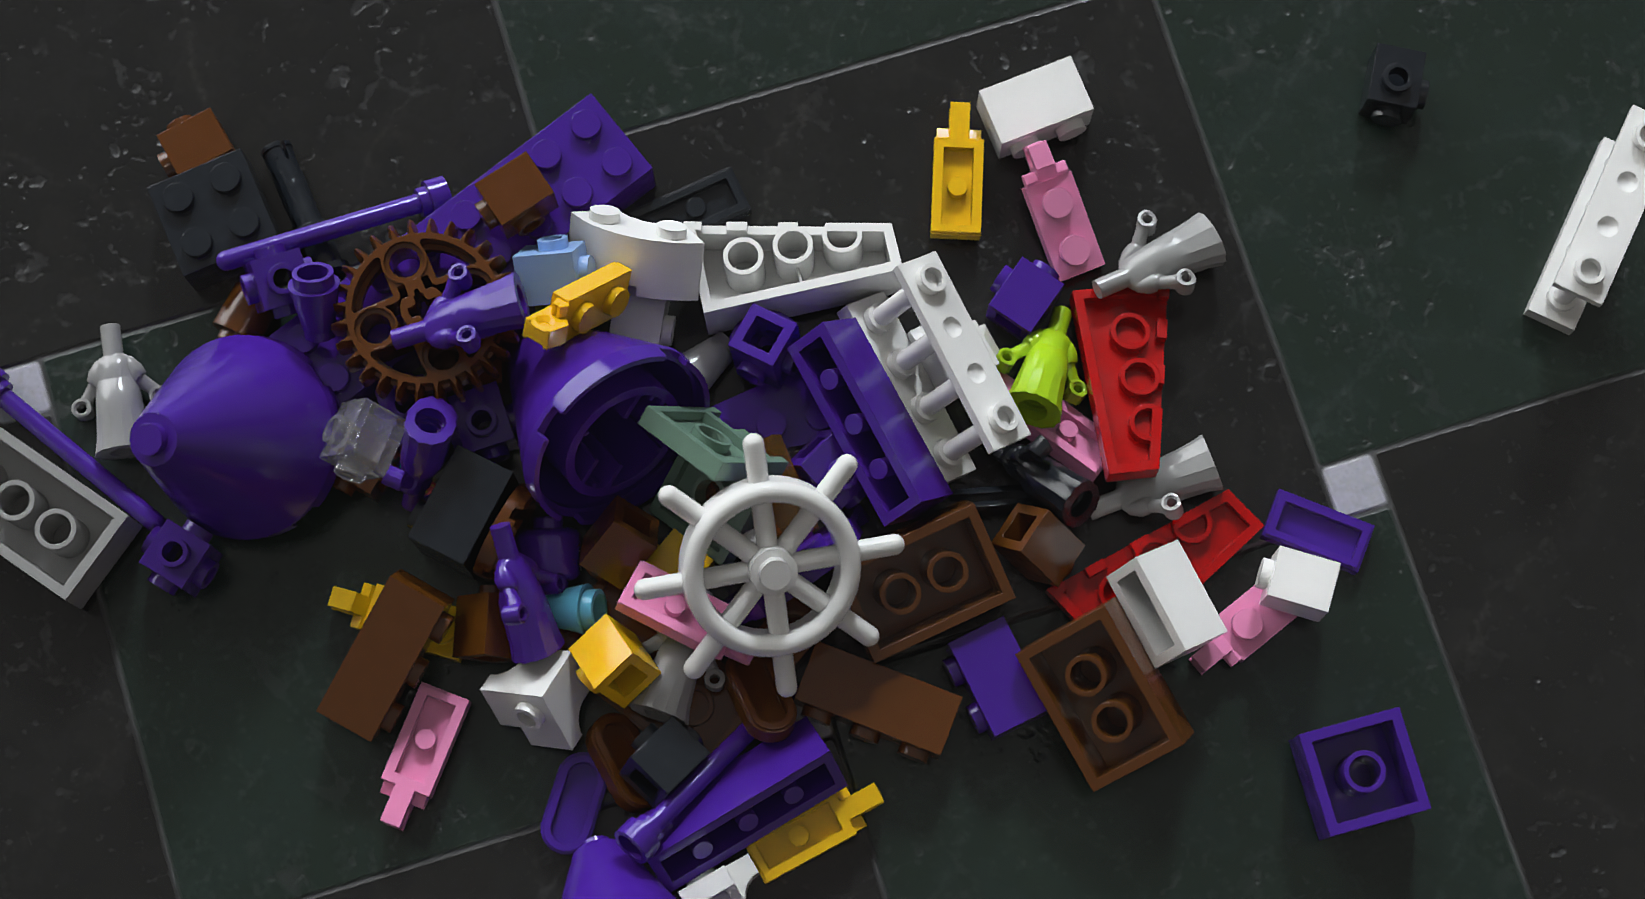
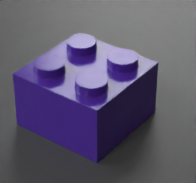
M1400 707L1302 733L1289 740L1319 841L1432 809Z

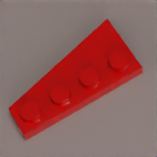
M1127 287L1102 299L1096 296L1093 289L1074 290L1069 299L1106 482L1156 477L1160 469L1163 415L1161 402L1162 387L1165 379L1164 349L1167 339L1168 319H1166L1169 289H1159L1155 293L1146 294L1138 293Z
M1227 489L1184 513L1179 519L1172 520L1152 533L1131 542L1128 546L1084 568L1083 571L1062 581L1059 587L1052 586L1046 589L1045 593L1072 621L1116 596L1106 576L1135 557L1177 539L1201 583L1204 584L1264 527V524Z

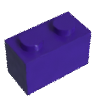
M1004 616L949 642L946 647L949 657L942 660L954 687L957 688L963 685L972 702L965 706L975 730L978 734L986 731L991 741L1023 727L1048 713L1015 655L1021 649Z

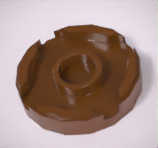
M521 483L516 487L493 523L494 525L501 522H510L514 539L519 530L528 527L537 507L535 505L536 501L530 495L526 484ZM490 531L483 542L473 567V574L488 582L495 579L496 564L498 562Z

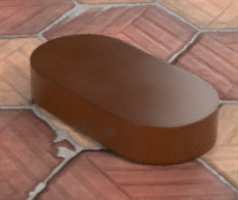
M754 656L748 666L728 658L724 671L725 686L747 732L755 739L767 743L780 742L786 739L794 729L797 708L792 696L782 697L777 692L772 657Z
M608 713L597 719L588 729L586 734L588 753L617 805L630 813L646 812L652 806L619 775V772L630 756L636 752L630 745L640 732L627 716L619 713Z

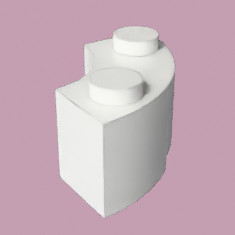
M594 205L590 207V211L571 212L568 242L585 240L587 255L593 256L596 270L612 262H619L632 269L629 285L636 287V297L672 301H698L705 243L687 228V225L672 220H663L658 223L645 222L629 217L618 208L610 205Z

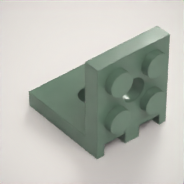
M647 406L638 422L640 426L678 454L660 489L667 485L674 486L701 506L707 502L706 489L712 481L722 490L735 482L747 479L743 440L750 433L745 429H733L719 419L722 412L715 407ZM766 453L768 475L782 476L789 462L783 457H771ZM657 493L648 511L684 536L689 523L662 505ZM751 507L736 514L726 523L741 534L753 529L754 523ZM712 540L707 555L718 565L734 563L737 556Z

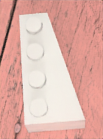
M683 221L687 228L705 243L699 295L708 335L733 330L736 324L744 319L752 303L767 310L779 311L789 317L851 304L881 291H884L886 296L892 295L902 289L892 270L897 265L902 264L892 223H825L824 227L798 226V222H778V226H748L747 222H726V226H702V222Z

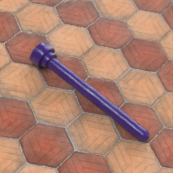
M443 176L422 181L421 187L413 190V195L224 250L217 255L216 264L221 270L229 271L243 267L249 261L256 260L254 250L276 243L284 242L286 251L299 247L303 249L416 214H420L424 218L449 201L452 195Z
M0 368L1 409L148 531L151 532L155 527L163 526L165 523L163 515L12 391L13 384L9 382V375Z
M743 722L649 815L641 814L638 818L630 817L615 832L616 842L631 859L641 864L646 863L660 849V840L664 837L663 830L755 739L747 732Z

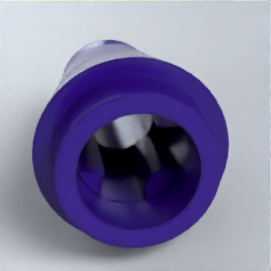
M309 262L297 266L293 269L292 279L288 282V289L302 330L304 331V338L313 343L327 342L335 336L331 331V324L336 322L337 313L333 308V304L338 303L340 279L334 274L332 266L322 262Z

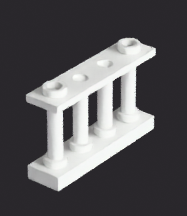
M1633 105L1628 112L1616 141L1604 137L1599 143L1523 313L1567 335H1570L1575 330L1587 302L1597 307L1602 306L1645 209L1644 109Z
M934 251L897 265L892 269L902 289L890 298L886 296L884 291L846 305L837 312V315L840 319L856 317L946 482L950 483L976 469L968 453L979 445L983 444L988 454H991L1031 435V432L937 252ZM911 307L926 333L912 344L898 319L901 314ZM935 352L949 377V380L936 389L921 363ZM958 398L973 424L960 434H958L945 409L947 405Z

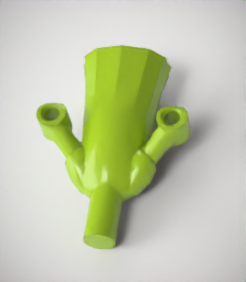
M1065 306L1053 308L1047 328L1034 330L1023 339L1021 344L1011 349L1002 348L996 355L1000 363L997 369L1004 374L1010 372L1017 360L1026 356L1009 392L1025 423L1041 429L1054 428L1056 424L1061 423L1063 398L1071 404L1079 405L1088 393L1086 383L1078 377L1076 369L1077 351L1069 337L1066 336L1072 311Z

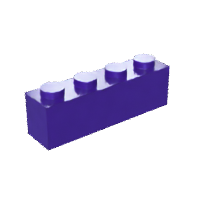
M856 317L822 322L787 348L844 454H850L856 458L858 466L855 474L884 527L916 519L953 494Z
M807 716L795 723L792 733L786 739L775 743L762 742L734 759L663 830L664 837L660 840V849L647 862L660 883L670 893L848 786L830 750ZM652 808L644 814L649 815L654 810V808Z

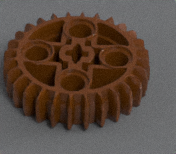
M432 218L428 220L426 232L419 233L413 220L409 219L407 235L400 236L396 229L389 225L388 235L390 241L383 244L378 238L371 235L369 239L374 251L370 255L359 249L354 250V254L361 264L358 269L347 265L342 266L343 273L351 283L350 285L340 284L339 297L345 299V302L333 304V308L337 313L336 317L344 319L331 324V331L337 337H346L336 344V348L340 355L353 354L345 364L350 372L355 373L364 369L359 376V381L365 388L379 380L376 393L382 399H385L393 389H396L395 401L403 407L410 394H414L415 402L428 397V395H434L437 399L447 401L446 393L453 391L461 402H465L464 386L470 383L480 393L484 391L479 377L482 373L485 372L495 379L499 378L498 370L493 364L496 358L508 363L511 362L512 357L508 350L503 347V343L518 344L520 338L516 331L510 330L485 338L482 346L473 357H470L469 353L464 352L461 346L454 345L452 348L447 349L459 353L457 363L448 370H438L433 367L436 356L445 350L432 347L427 341L396 350L392 343L391 335L382 343L373 344L367 342V334L372 327L378 324L389 325L391 330L401 327L396 318L399 315L402 316L406 325L423 321L420 310L422 309L421 303L425 302L427 306H430L438 296H442L449 276L446 274L437 278L427 253H443L462 260L469 265L467 268L473 279L472 285L483 286L511 273L500 274L507 267L506 260L501 254L489 259L494 251L492 244L488 240L474 248L477 236L472 229H468L461 239H458V229L452 221L448 223L444 234H439L435 220ZM416 259L420 262L419 269L414 275L405 278L395 275L396 268L402 261ZM383 272L393 297L363 308L370 286ZM416 350L427 375L423 377L401 373L384 362L391 361L394 358Z

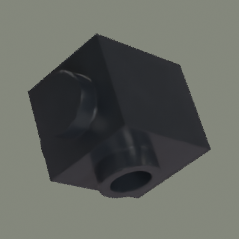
M1377 43L1368 59L1358 114L1369 116L1374 123L1380 125L1397 126L1400 123L1407 124L1416 109L1423 110L1430 85L1429 80L1422 79L1427 53Z
M672 716L659 729L651 723L638 735L630 745L636 752L630 756L619 772V775L655 809L706 759L710 752L704 747L702 738L692 727L685 724L681 725Z

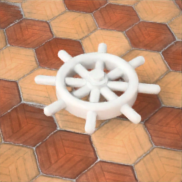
M751 433L743 440L747 479L723 488L704 503L703 506L674 486L667 485L660 489L658 493L660 503L689 523L680 547L679 573L641 579L635 584L634 593L640 600H650L678 594L684 595L693 616L707 632L684 664L683 669L687 677L691 679L701 677L722 648L726 646L734 651L750 656L772 657L777 692L782 697H791L797 691L794 653L815 645L828 636L836 627H839L865 646H873L878 642V630L850 610L859 587L861 561L898 555L903 551L905 543L903 538L897 534L857 540L850 522L833 502L857 470L858 463L854 456L850 454L840 456L816 488L809 483L792 477L768 475L764 440L760 435ZM772 503H787L801 507L777 539ZM751 507L754 529L741 534L726 523L736 514ZM820 519L827 527L833 545L796 551ZM712 540L741 559L740 562L704 568L705 557ZM834 566L833 577L826 593L798 574L799 572ZM745 582L722 614L713 606L708 598L706 589ZM785 592L790 593L812 610L799 620L789 624ZM763 595L768 629H757L740 625Z

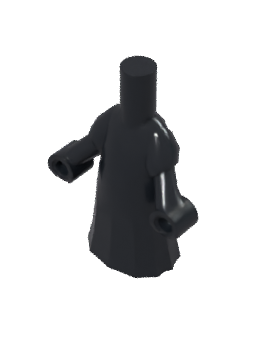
M1038 435L1028 445H1009L989 454L1003 464L1006 472L1019 482L1022 490L1035 503L1050 510L1067 526L1071 528L1081 526L1086 520L1090 519L1092 513L1096 510L1100 499L1098 486L1091 480L1076 474L1048 457L1053 449L1048 440L1043 436ZM983 444L979 445V448H981L983 451H985V452L988 454V452L986 451L984 445H983Z

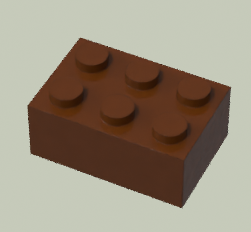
M963 499L890 533L900 535L904 540L905 547L900 554L861 561L859 587L850 610L878 630L879 640L875 645L865 646L861 644L865 655L871 661L877 663L1016 597L975 504ZM834 568L829 571L831 579L833 577Z
M1116 596L1028 644L1015 654L1093 792L1184 745L1194 733L1193 728L1159 669L1154 668Z

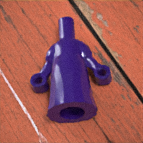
M462 263L454 264L448 270L449 277L442 296H438L431 303L423 321L390 330V335L396 350L427 341L435 348L447 350L457 345L461 346L466 353H475L481 347V339L498 333L524 328L525 318L530 316V310L519 275L514 271L501 279L459 296L461 291H466L472 286L473 279L466 265Z
M432 396L422 398L408 410L404 424V438L400 456L401 469L390 465L381 482L383 485L397 491L401 490L404 493L401 504L407 511L412 512L418 501L424 499L426 490L432 484V477L439 473L449 455L458 416L454 407L444 399H437Z
M510 522L494 524L490 527L498 556L494 582L499 589L500 614L510 645L511 659L514 663L522 664L536 662L554 654L565 644L546 595L562 593L566 589L567 580L562 573L555 574L540 569L533 559L518 552Z

